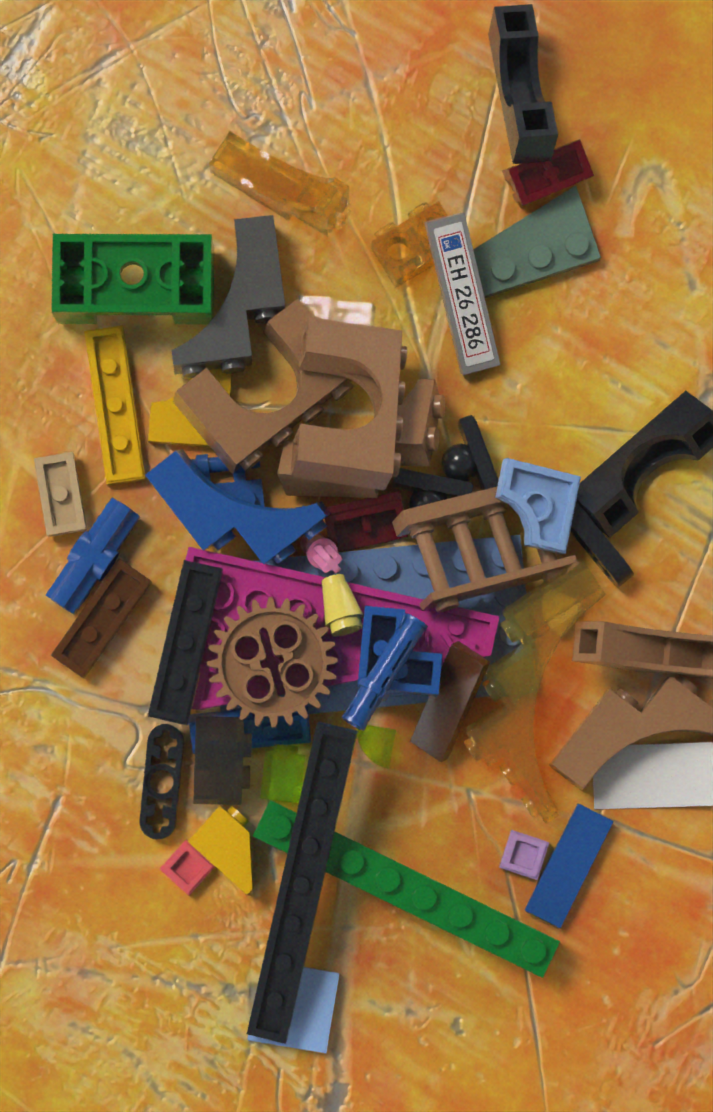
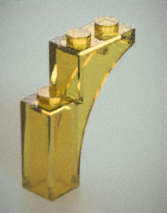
M229 131L209 162L210 172L286 220L289 221L292 216H295L327 237L334 228L340 231L351 214L349 207L352 201L349 200V186L337 178L320 177L291 166L255 147Z

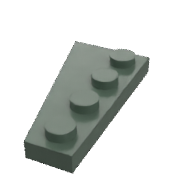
M576 186L473 249L485 298L598 262L601 259Z

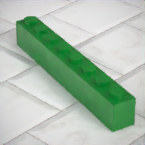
M270 800L253 837L288 853L296 812ZM337 832L334 834L326 869L327 873L539 977H544L560 941Z

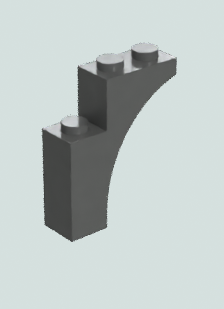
M273 215L234 219L237 260L230 290L223 305L210 323L195 337L171 350L175 375L182 374L183 378H194L206 368L208 370L221 368L222 373L232 374L245 370V366L252 365L247 320L255 319V323L265 324L285 309Z

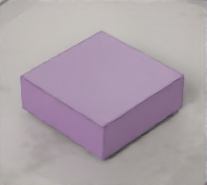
M511 830L499 868L537 880L549 842Z

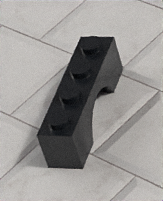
M533 5L496 6L493 9L488 37L512 163L550 162L557 142L558 131L552 102H545L540 87L538 72L539 36Z
M684 391L580 482L576 501L605 535L611 538L639 513L637 507L639 488L647 476L655 469L668 462L680 459L698 461L713 448V410L689 392Z

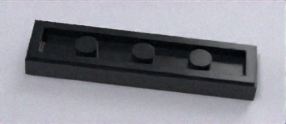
M187 560L183 561L148 717L188 726L223 568Z

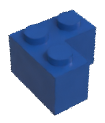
M365 606L358 684L362 677L367 678L379 656L402 621L405 609ZM412 651L392 682L388 692L437 697L439 695L442 654Z

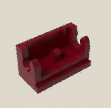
M580 139L555 148L550 162L522 163L502 170L505 180L508 183L510 182L513 188L514 200L516 203L520 202L521 206L594 176Z
M400 491L379 495L378 498H365L327 507L331 513L324 519L327 525L328 539L335 543L338 552L408 538V534L397 537L392 524L393 520L404 510Z

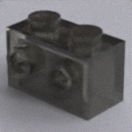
M196 716L193 804L241 805L242 789H250V765H243V757L251 758L252 733H244V721L240 720V717Z

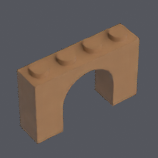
M296 299L271 318L264 330V334L287 360L296 376V396L287 406L270 413L249 411L238 405L207 368L175 392L174 404L232 474L241 467L245 471L251 469L264 457L261 452L272 443L276 448L282 445L284 441H287L294 434L291 428L302 420L306 424L310 423L324 411V408L321 406L331 397L338 401L354 387L351 383L353 380L343 376L299 370L302 333L308 317H313L299 299Z
M308 317L301 337L299 370L339 375L353 380L369 395L374 408V419L365 426L351 430L300 423L293 440L290 477L385 490L391 477L398 476L401 454L395 453V441H399L401 438L403 418L397 417L398 405H402L405 394V382L399 381L400 370H404L407 360V347L402 346V330Z

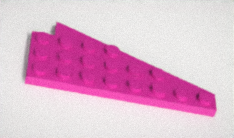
M188 547L187 561L223 568L192 709L203 710L228 705L231 700L230 696L219 699L216 697L217 692L223 685L222 683H210L209 679L219 672L218 669L207 666L208 661L218 659V654L208 649L209 645H221L222 642L214 633L215 630L225 632L229 630L224 618L227 616L235 621L240 619L237 611L238 606H241L247 613L252 612V600L256 599L262 609L267 607L269 597H273L276 608H281L284 600L287 598L290 600V611L295 612L303 604L305 605L303 617L308 619L310 616L317 614L319 618L314 625L315 629L325 627L323 586L321 581L326 577ZM347 582L363 615L365 606L405 609V613L418 618L428 626L421 638H419L413 651L442 654L441 665H443L451 644L460 641L482 657L491 656L500 616L460 607L442 613H437L435 608L422 611L420 603L424 599ZM283 627L275 634V643L284 649L294 646L298 639L297 632L290 627ZM262 628L260 636L267 661L261 663V667L270 669L277 694L284 695L286 693L278 669V665L284 662V658H276L268 631ZM328 628L329 631L322 638V641L335 642V647L327 651L326 656L337 658L338 663L327 666V671L335 674L336 680H324L323 685L327 687L358 681L363 628L344 636H332L331 630ZM250 638L241 640L236 648L237 655L244 660H251L259 651L258 643ZM300 665L291 667L286 674L287 682L293 687H301L309 679L308 670ZM264 677L253 678L247 687L249 695L256 699L264 698L270 691V682Z

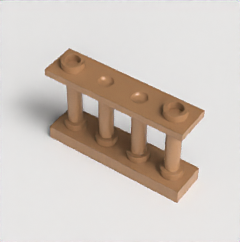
M497 487L406 509L392 522L397 537L411 534V537L416 538L434 590L420 603L422 611L435 608L437 613L446 612L460 605L459 601L541 579L544 580L545 584L558 582L566 578V572L577 563L576 556L573 555L557 560L555 553L537 549L542 564L522 569L503 516L506 513V509L512 507L495 498ZM482 515L484 520L489 521L506 571L505 574L489 578L485 577L468 527L470 518ZM446 524L448 529L453 530L470 583L451 588L449 587L431 534L434 532V527Z

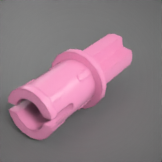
M318 533L310 540L303 535L300 546L302 551L307 554L309 563L315 568L321 569L324 573L330 570L335 574L341 570L338 564L342 561V557L338 553L335 543L328 538H324L321 533Z

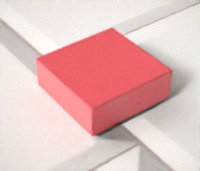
M186 839L161 866L160 870L189 896L215 866L187 842L188 840Z

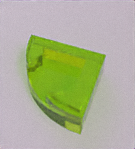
M368 724L364 731L356 728L358 731L357 739L363 753L376 765L389 769L396 730Z

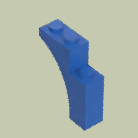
M183 449L174 451L145 474L203 551L212 546L217 551L223 548L236 537L232 532L236 528L263 564L270 562L272 559L277 565L296 551L292 544L305 535L310 540L325 529L327 525L323 520L331 514L322 501L296 508H273L252 504L239 499L208 479Z

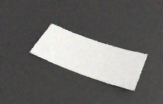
M713 742L628 745L610 758L593 776L594 809L713 806Z

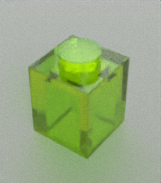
M275 744L274 751H265L260 799L299 803L306 755L298 754V746Z

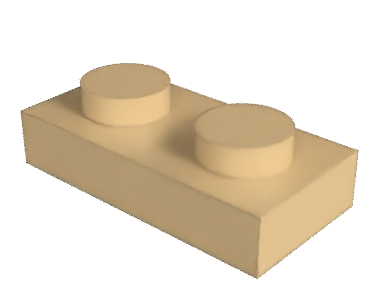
M67 452L34 458L47 536L52 537L86 531L87 527L74 453Z

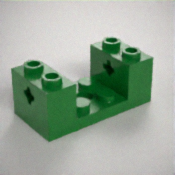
M53 234V316L58 324H97V315H172L175 324H209L214 318V244L212 234ZM129 265L141 267L144 272L142 280L134 285L124 283L121 279V273L125 267Z

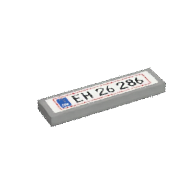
M460 212L424 222L460 373L466 375L499 366V356L465 213Z

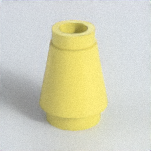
M336 574L324 578L321 583L323 586L325 627L330 628L332 636H344L362 629L361 620L364 618V615L346 582L344 574Z

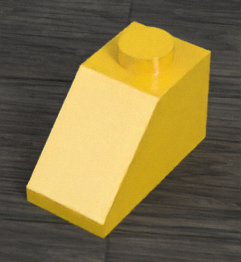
M232 805L228 810L219 806L187 842L241 891L248 895L254 889L251 832L245 828L249 820Z

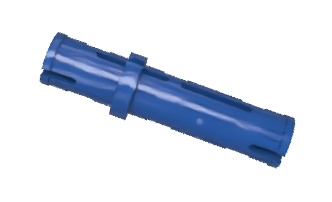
M405 613L397 630L387 643L367 678L362 677L358 684L360 689L346 712L342 715L341 718L359 730H365L381 701L386 702L390 695L388 690L407 661L419 638L426 631L428 626L424 622Z

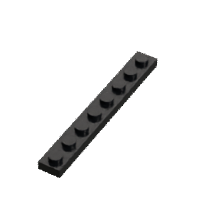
M319 721L316 725L248 1025V1035L284 1044L288 1040L357 738V730Z

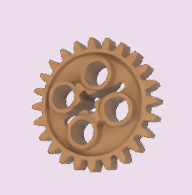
M273 597L268 598L267 607L262 609L256 599L252 600V612L247 613L241 606H238L237 611L240 619L235 621L226 616L224 620L229 630L227 632L215 630L214 632L222 640L221 645H209L208 648L213 653L218 654V659L207 662L208 667L218 669L219 672L209 679L210 683H222L223 685L217 692L216 697L219 699L230 696L231 700L226 709L231 711L240 706L242 710L239 719L242 721L250 713L255 714V726L258 727L261 725L264 717H269L272 728L277 727L278 718L283 716L289 726L293 725V713L298 712L304 719H307L308 715L305 706L310 704L319 709L321 705L315 696L318 693L323 695H330L331 693L323 685L324 680H336V675L327 671V666L337 664L338 659L326 656V652L335 647V642L322 641V638L329 631L328 627L316 630L314 625L319 616L314 614L305 619L303 617L305 605L303 604L295 612L290 611V600L287 598L284 600L281 608L275 607ZM283 627L293 628L298 634L297 642L290 648L284 649L275 643V634ZM262 628L268 631L276 658H284V662L278 665L286 693L284 697L278 696L270 669L261 667V663L267 661L260 636ZM246 638L254 639L259 645L258 654L251 660L241 659L236 653L238 643ZM295 665L304 666L309 672L307 683L301 687H293L286 680L287 671ZM255 677H264L270 682V691L264 698L256 699L248 693V684Z

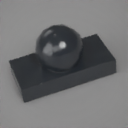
M470 415L459 419L458 428L464 444H454L445 451L441 461L444 473L449 478L461 481H469L476 475L482 490L497 487L499 480L475 416Z
M400 468L398 476L394 477L392 486L393 488L413 491L410 498V508L472 493L473 489L471 482Z

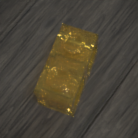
M439 201L431 206L427 202L417 206L408 213V220L398 226L394 222L389 223L374 234L376 239L372 240L371 249L395 288L434 266L429 241L422 235L421 229L425 226L424 222L448 216ZM399 243L408 248L409 255L404 259L396 260L390 257L387 250L391 245Z

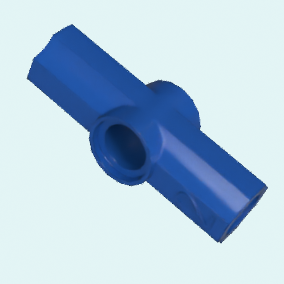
M111 498L89 532L85 531L74 544L67 557L68 563L50 587L46 596L75 615L96 582L102 581L119 556L118 550L141 517L120 501Z

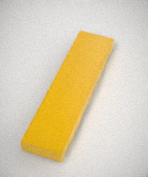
M120 325L84 331L106 484L109 486L146 480L124 327Z

